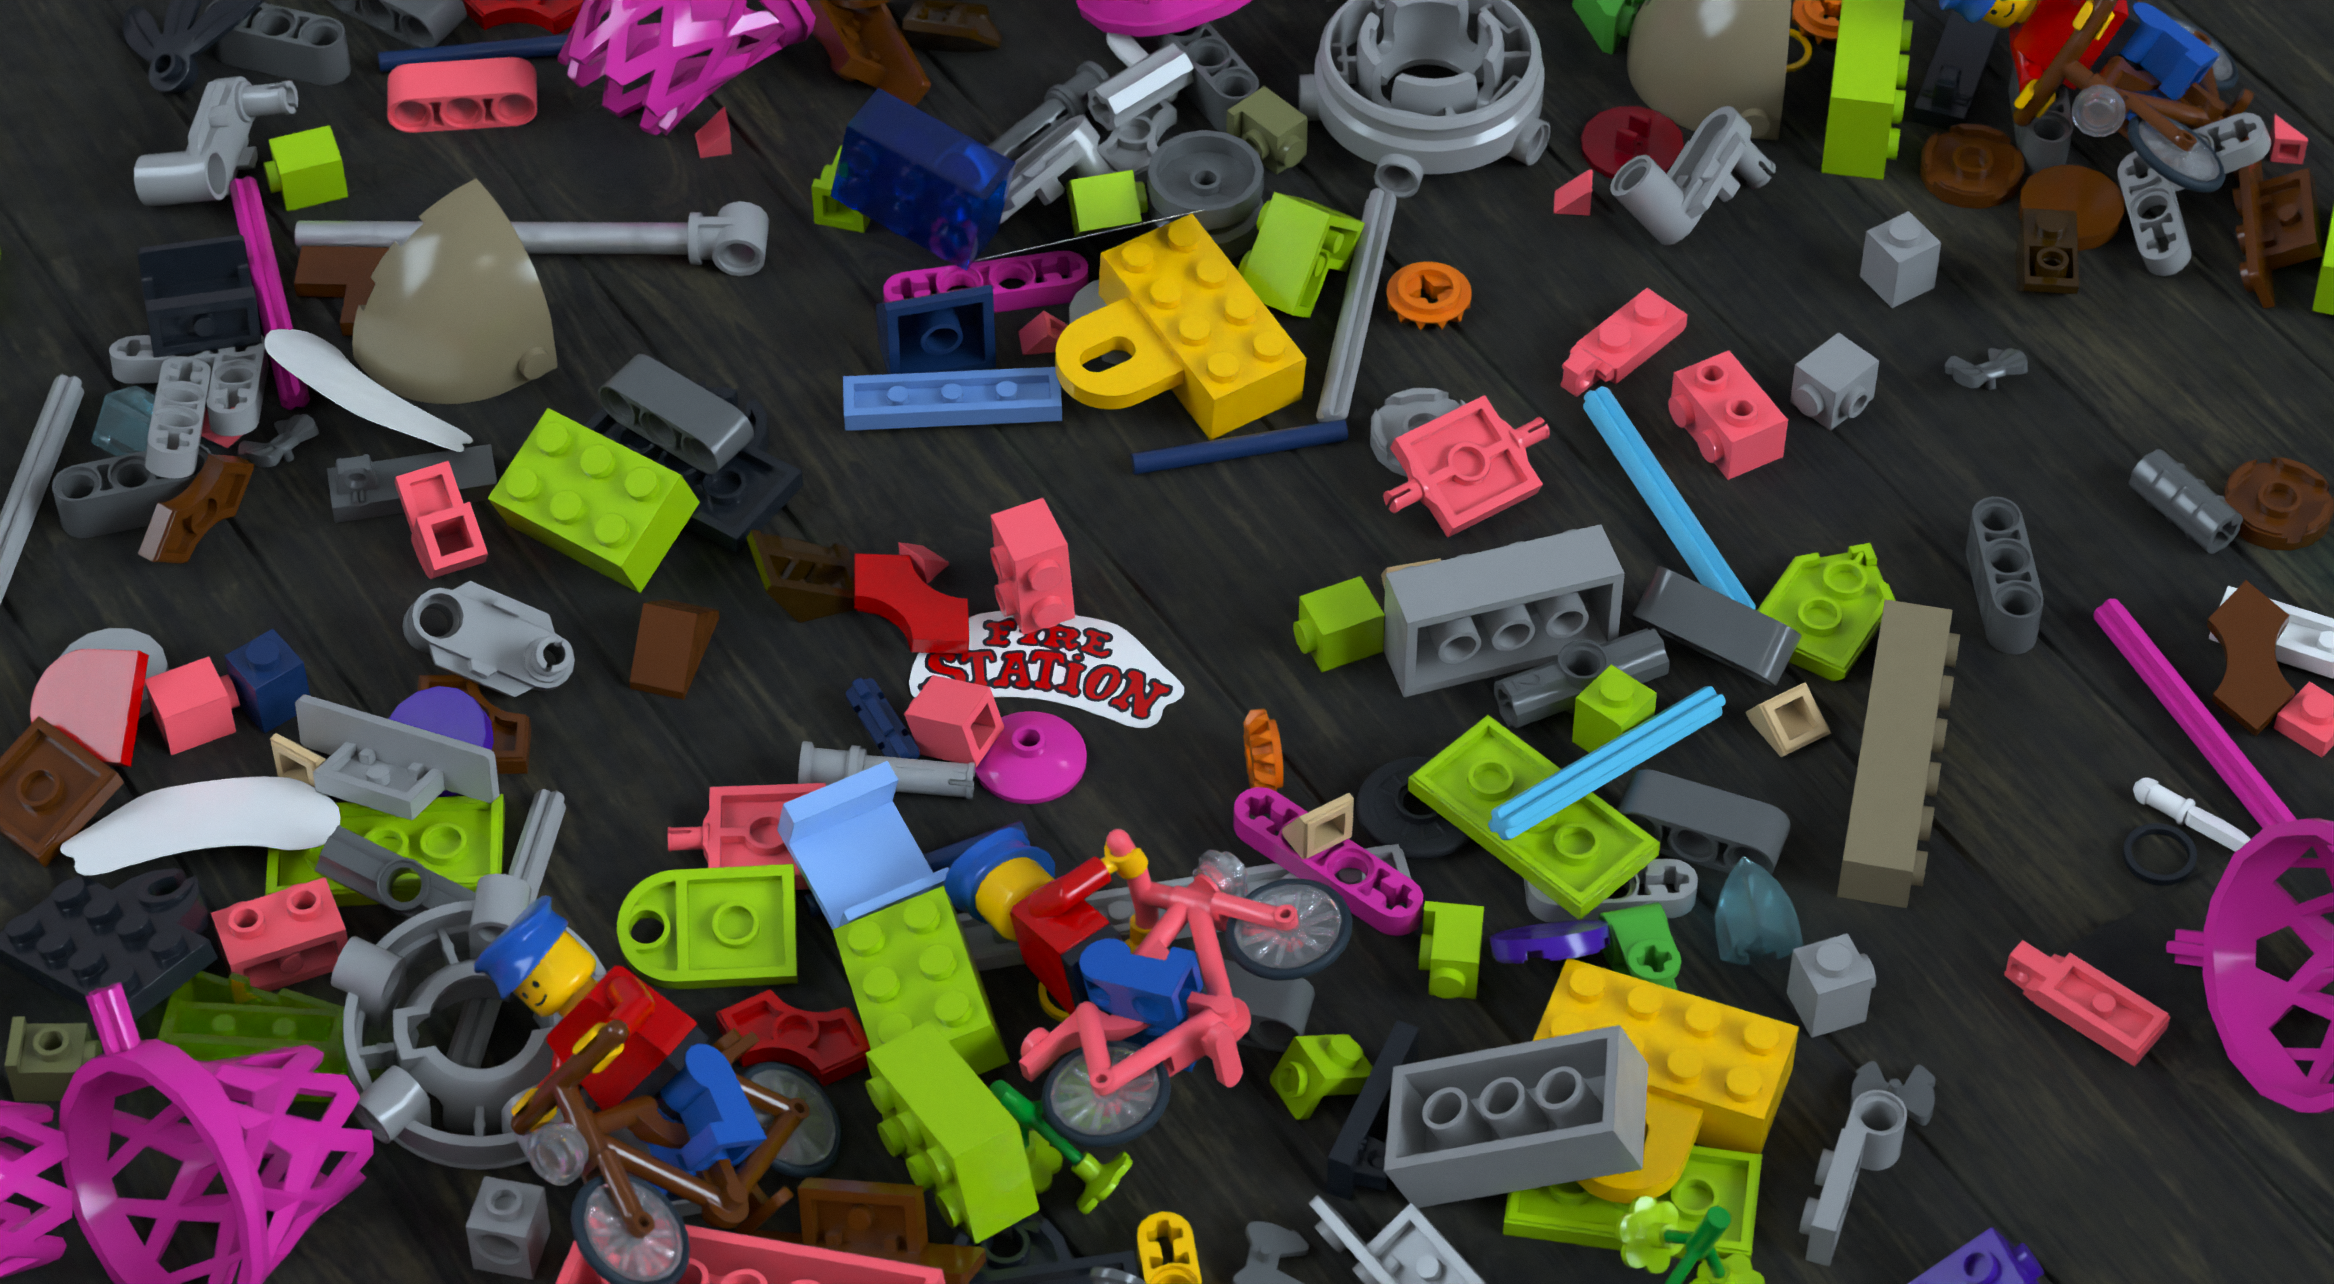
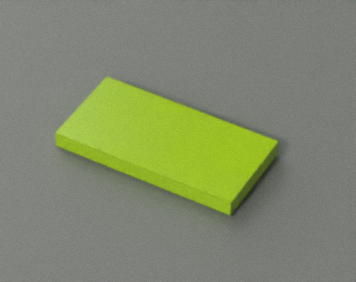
M1489 715L1418 769L1408 779V791L1578 920L1584 918L1659 856V841L1593 792L1510 840H1502L1497 832H1491L1488 822L1492 819V809L1561 769Z
M500 794L492 803L467 796L437 797L413 821L353 802L335 803L339 807L341 827L404 858L416 860L425 868L476 892L479 878L489 874H504L505 801L503 794ZM324 845L303 850H282L268 847L265 896L285 890L295 884L308 883L324 878L325 876L315 872L319 855ZM412 873L403 874L398 877L392 886V897L394 900L409 902L415 899L422 887L421 878ZM326 877L337 906L380 904Z
M1693 1145L1685 1169L1678 1182L1670 1190L1654 1198L1656 1202L1667 1201L1675 1205L1678 1211L1677 1226L1682 1231H1694L1711 1207H1723L1729 1212L1731 1223L1714 1245L1719 1258L1724 1260L1733 1254H1743L1751 1261L1762 1154ZM1576 1181L1508 1192L1503 1235L1621 1250L1623 1244L1616 1237L1615 1226L1621 1216L1629 1213L1631 1203H1617L1599 1198L1585 1190ZM1683 1244L1682 1250L1671 1257L1682 1259L1687 1252L1686 1244ZM1698 1258L1697 1261H1704L1705 1258Z

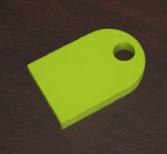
M794 864L668 870L644 879L627 895L618 914L617 936L625 961L641 979L666 989L797 984L798 962ZM653 918L664 925L661 937L655 942L648 944L639 943L631 936L633 926L642 919Z

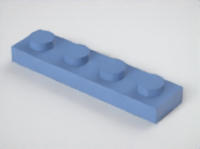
M1055 367L843 376L845 431L1062 421L1061 384L1057 379Z

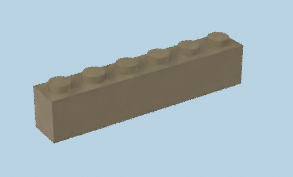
M1887 599L1884 601L1837 897L1907 908L1911 885L1923 887L1928 852L1917 850L1918 840L1929 842L1935 807L1924 806L1923 804L1925 796L1936 797L1941 763L1931 762L1930 758L1931 752L1943 753L1948 722L1947 719L1937 718L1938 709L1949 710L1954 681L1953 676L1943 675L1944 666L1955 668L1960 634L1949 633L1953 611L1951 609Z

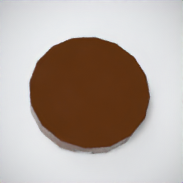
M1958 124L1950 126V130L1947 133L1938 136V131L1931 135L1923 146L1920 157V178L1927 190L1943 202L1960 208L1984 209L2001 205L2015 196L2022 184L2024 155L2020 148L2017 151L2010 144L2011 138L2002 131L1979 124Z
M2058 165L2043 168L2028 178L2020 192L2018 217L2021 221L2023 208L2077 211L2078 251L2100 247L2116 236L2124 217V197L2117 184L2103 173L2084 166Z
M2271 457L2270 463L2257 464V459L2243 463L2230 474L2223 491L2225 501L2243 517L2238 535L2251 544L2269 550L2293 551L2313 545L2326 534L2334 514V497L2332 499L2328 492L2330 486L2325 478L2308 465L2288 458Z

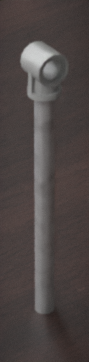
M740 201L723 206L718 212L717 217H703L702 213L691 212L688 223L511 222L524 245L527 254H688L690 265H702L703 260H713L715 265L723 272L730 275L746 276L758 272L764 266L769 218L761 207L753 203ZM297 221L295 244L297 252L301 251V246L390 248L395 241L402 246L424 222Z

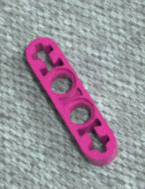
M1055 251L906 271L894 274L887 279L883 290L884 302L904 299L905 296H911L912 298L929 295L935 291L936 293L946 292L951 287L957 285L968 287L991 285L994 297V313L1070 303L1075 294L1088 284V263L1078 253ZM1061 275H1068V278H1062ZM1041 277L1042 283H1036V278ZM1009 278H1017L1026 283L1018 289H1006L999 285L1003 280Z
M1263 787L1247 789L1235 800L1234 830L1243 842L1296 877L1318 881L1333 888L1343 897L1351 913L1382 933L1401 936L1409 934L1418 928L1422 922L1424 895L1420 886L1412 879L1350 839L1302 860L1298 853L1289 847V842L1282 834V828L1298 817L1308 813L1306 810L1278 792ZM1265 813H1266V814H1269V815H1270V819H1268L1267 817H1265V816H1263V815H1264ZM1250 814L1257 818L1255 820L1251 819ZM1344 868H1356L1361 870L1366 875V878L1360 883L1346 884L1339 881L1335 874ZM1401 902L1407 904V909L1399 904ZM1386 903L1389 904L1390 906H1393L1394 908H1393V909H1388V908H1386Z

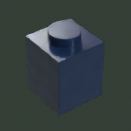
M274 629L224 656L228 675L236 689L240 707L264 734L297 716L295 702L304 694L310 696L304 662Z

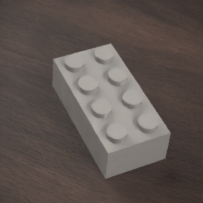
M1601 524L1582 529H1571L1552 536L1525 542H1515L1504 547L1473 554H1462L1455 558L1421 566H1410L1399 571L1386 573L1383 651L1403 697L1544 665L1558 660L1560 650L1572 641L1587 640L1600 645L1617 639L1619 635L1625 573Z
M1617 1025L1394 1066L1384 1172L1410 1203L1417 1208L1642 1170L1648 1063L1622 1027Z

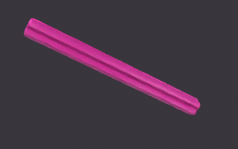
M246 176L243 179L235 178L231 181L229 188L239 232L245 239L251 282L255 289L257 307L266 338V335L271 330H292L293 326L257 180L251 176ZM269 355L281 406L288 410H292L296 406L305 407L310 400L307 384L287 371Z
M2115 598L2106 600L2102 606L2096 608L2093 615L2094 620L2259 825L2264 829L2268 825L2297 820L2127 609Z

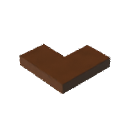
M301 246L294 281L296 296L344 297L340 319L342 336H353V326L358 306L367 304L376 284L371 279V275L389 247Z

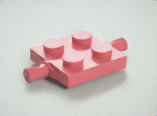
M1485 395L1394 439L1390 449L1406 472L1408 482L1390 491H1385L1383 494L1386 506L1391 504L1389 510L1392 513H1397L1399 510L1417 501H1421L1423 505L1429 508L1448 538L1538 493L1543 484L1528 462L1526 448L1541 440L1548 439L1550 436L1549 427L1547 424L1542 427L1545 421L1541 417H1537L1533 421L1513 429L1498 416Z
M826 783L710 787L709 811L703 821V826L668 827V851L703 850L708 862V868L794 864L795 890L809 889L777 828L784 803L826 786Z

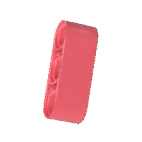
M505 57L411 63L396 67L388 75L387 118L395 129L402 132L420 133L520 126L532 121L537 114V72L529 61L522 58Z

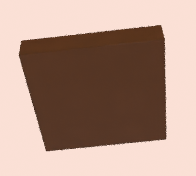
M38 716L0 757V835L46 868L60 853L61 845L84 827L120 788L124 781L117 772Z

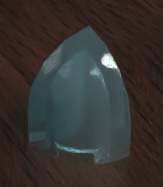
M137 385L106 394L91 443L115 456L146 451L156 396Z
M1743 856L1727 878L1720 893L1715 914L1716 938L1720 959L1740 965H1747L1750 962L1749 956L1764 955L1776 951L1779 959L1786 957L1793 952V949L1804 945L1799 919L1793 903L1775 878L1762 866Z

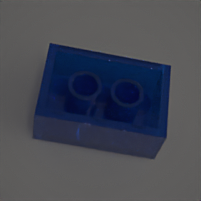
M878 88L847 124L830 196L850 209L862 213L889 228L894 233L904 236L935 253L938 257L948 260L967 271L997 234L1016 162Z

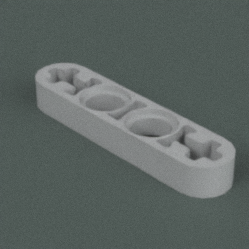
M177 356L168 358L162 363L145 456L146 469L157 476L177 479L192 475L196 469L211 376L210 366L202 360Z

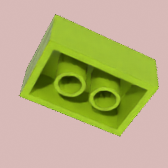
M1842 0L1821 173L1883 180L1886 159L1897 160L1900 129L1891 128V123L1900 124L1903 119L1906 91L1896 90V88L1904 89V86H1906L1909 55L1899 53L1900 50L1909 51L1913 20L1903 19L1905 0Z
M547 408L488 497V500L508 526L638 593L642 592L700 503L682 475Z
M944 886L833 929L871 1050L930 1020L976 1075L1010 1062L963 924Z
M930 1020L865 1053L872 1076L870 1080L866 1081V1088L873 1104L882 1114L884 1120L877 1125L881 1140L893 1157L901 1154L905 1158L908 1171L914 1183L923 1186L924 1192L928 1189L933 1192L938 1209L950 1227L953 1228L960 1225L970 1239L977 1244L1040 1210L1018 1122Z

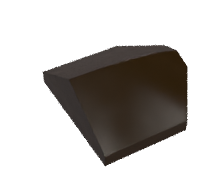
M916 0L903 19L902 31L910 48L947 52H983L1000 49L1002 42L1001 34L989 18V8L982 4L951 0Z
M751 530L746 539L765 591L796 621L802 623L855 610L854 564L847 546L834 543L829 548L796 538L761 534L760 530Z

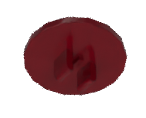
M1639 106L1615 107L1598 113L1587 122L1580 141L1582 156L1591 168L1610 179L1614 178L1615 174L1624 164L1640 155L1650 156L1667 174L1684 148L1682 132L1671 119L1658 111Z

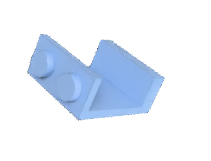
M888 761L786 802L782 807L777 831L832 930L944 886L949 868L946 867L937 872H932L893 803L898 778Z

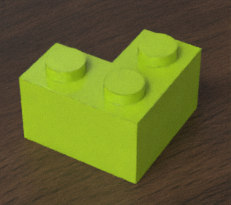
M1274 192L1272 199L1263 205L1259 213L1257 229L1260 231L1253 249L1249 250L1242 258L1238 272L1264 304L1290 315L1310 318L1328 270L1347 271L1365 222L1311 200Z

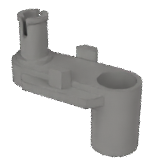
M242 76L218 78L213 80V82H208L188 134L189 143L185 151L146 154L139 156L134 168V183L137 195L143 205L153 207L214 201L229 196V185L236 178L238 170L254 168L257 162L256 147H247L249 143L248 134L256 116L293 114L296 112L295 107H298V94L293 82L286 80L279 83L251 85Z
M1725 106L1715 110L1703 120L1692 138L1685 144L1667 174L1650 156H1636L1624 164L1615 174L1611 182L1610 191L1661 244L1667 246L1682 240L1692 231L1704 211L1708 210L1716 195L1723 202L1734 197L1740 184L1730 174L1733 168L1750 188L1756 189L1765 185L1772 178L1763 169L1765 168L1770 174H1774L1776 166L1750 141L1752 131L1750 124L1734 107Z
M1084 115L1075 116L1064 122L1031 150L1007 167L1001 174L997 172L973 139L963 141L950 149L932 167L935 176L978 233H985L997 227L1036 195L1044 205L1052 203L1065 190L1057 178L1071 167L1079 178L1114 173L1097 151L1100 136Z
M472 581L453 590L445 588L430 589L422 594L404 615L402 627L405 638L419 652L431 654L434 666L511 698H515L531 689L538 691L553 690L564 683L573 672L575 659L572 646L566 639L555 633L548 613ZM436 609L443 613L448 622L447 633L444 636L435 637L424 632L420 624L422 611ZM544 650L553 653L556 658V665L546 667L548 662L544 659Z

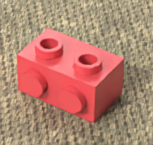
M1729 350L1674 372L1672 394L1668 401L1671 417L1679 427H1684L1698 443L1700 452L1706 461L1714 463L1727 480L1783 457L1788 419Z
M1044 498L992 514L991 523L994 547L990 548V555L999 583L994 586V590L1004 617L1013 615L1023 635L1043 628H1051L1061 622L1075 618L1068 543Z
M326 877L308 883L295 884L285 890L250 901L238 902L230 907L211 912L218 947L238 1001L333 972L337 959L348 942L346 928Z

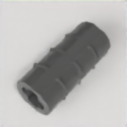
M2156 449L2152 453L2145 455L2133 469L2129 480L2130 488L2146 500L2148 506L2154 507L2164 515L2168 523H2173L2182 530L2187 539L2194 540L2208 553L2214 554L2224 549L2238 534L2243 521L2242 515L2225 501L2224 496L2213 492L2206 486L2204 480L2196 478L2186 469L2185 464L2178 463L2164 450Z

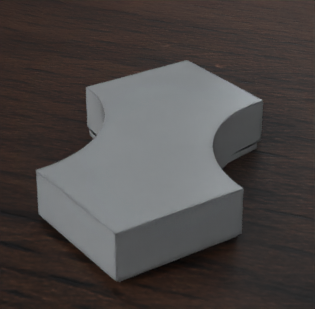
M1166 99L1162 100L1115 128L1109 138L1098 146L1097 151L1114 173L1133 170L1135 182L1143 181L1144 184L1147 183L1151 156L1158 149L1157 142L1161 135L1177 123V110Z

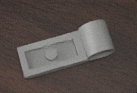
M1870 1090L1859 1095L1852 1105L1845 1129L1842 1128L1835 1151L1823 1150L1815 1178V1185L1823 1186L1820 1199L1808 1197L1799 1233L1809 1235L1806 1254L1807 1261L1830 1267L1860 1168L1883 1170L1894 1165L1899 1159L1907 1120V1109L1902 1100L1893 1093L1884 1090Z

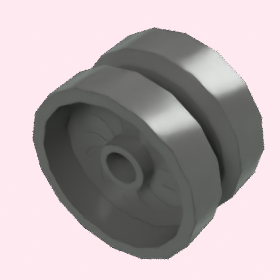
M1200 130L1182 133L1165 141L1151 156L1148 167V193L1150 196L1148 202V222L1195 212L1192 214L1229 260L1247 252L1254 245L1260 231L1257 229V219L1263 207L1261 197L1264 189V168L1259 154L1246 141L1226 132ZM1187 215L1148 223L1150 231Z

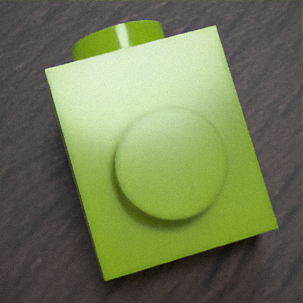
M1349 1034L1295 1036L1271 1074L1270 1083L1295 1119L1306 1120L1311 1117L1323 1096L1360 1094L1373 1067L1363 1055L1362 1048Z

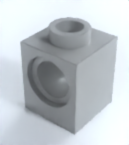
M484 1176L466 1224L473 1269L533 1280L551 1231L544 1187Z

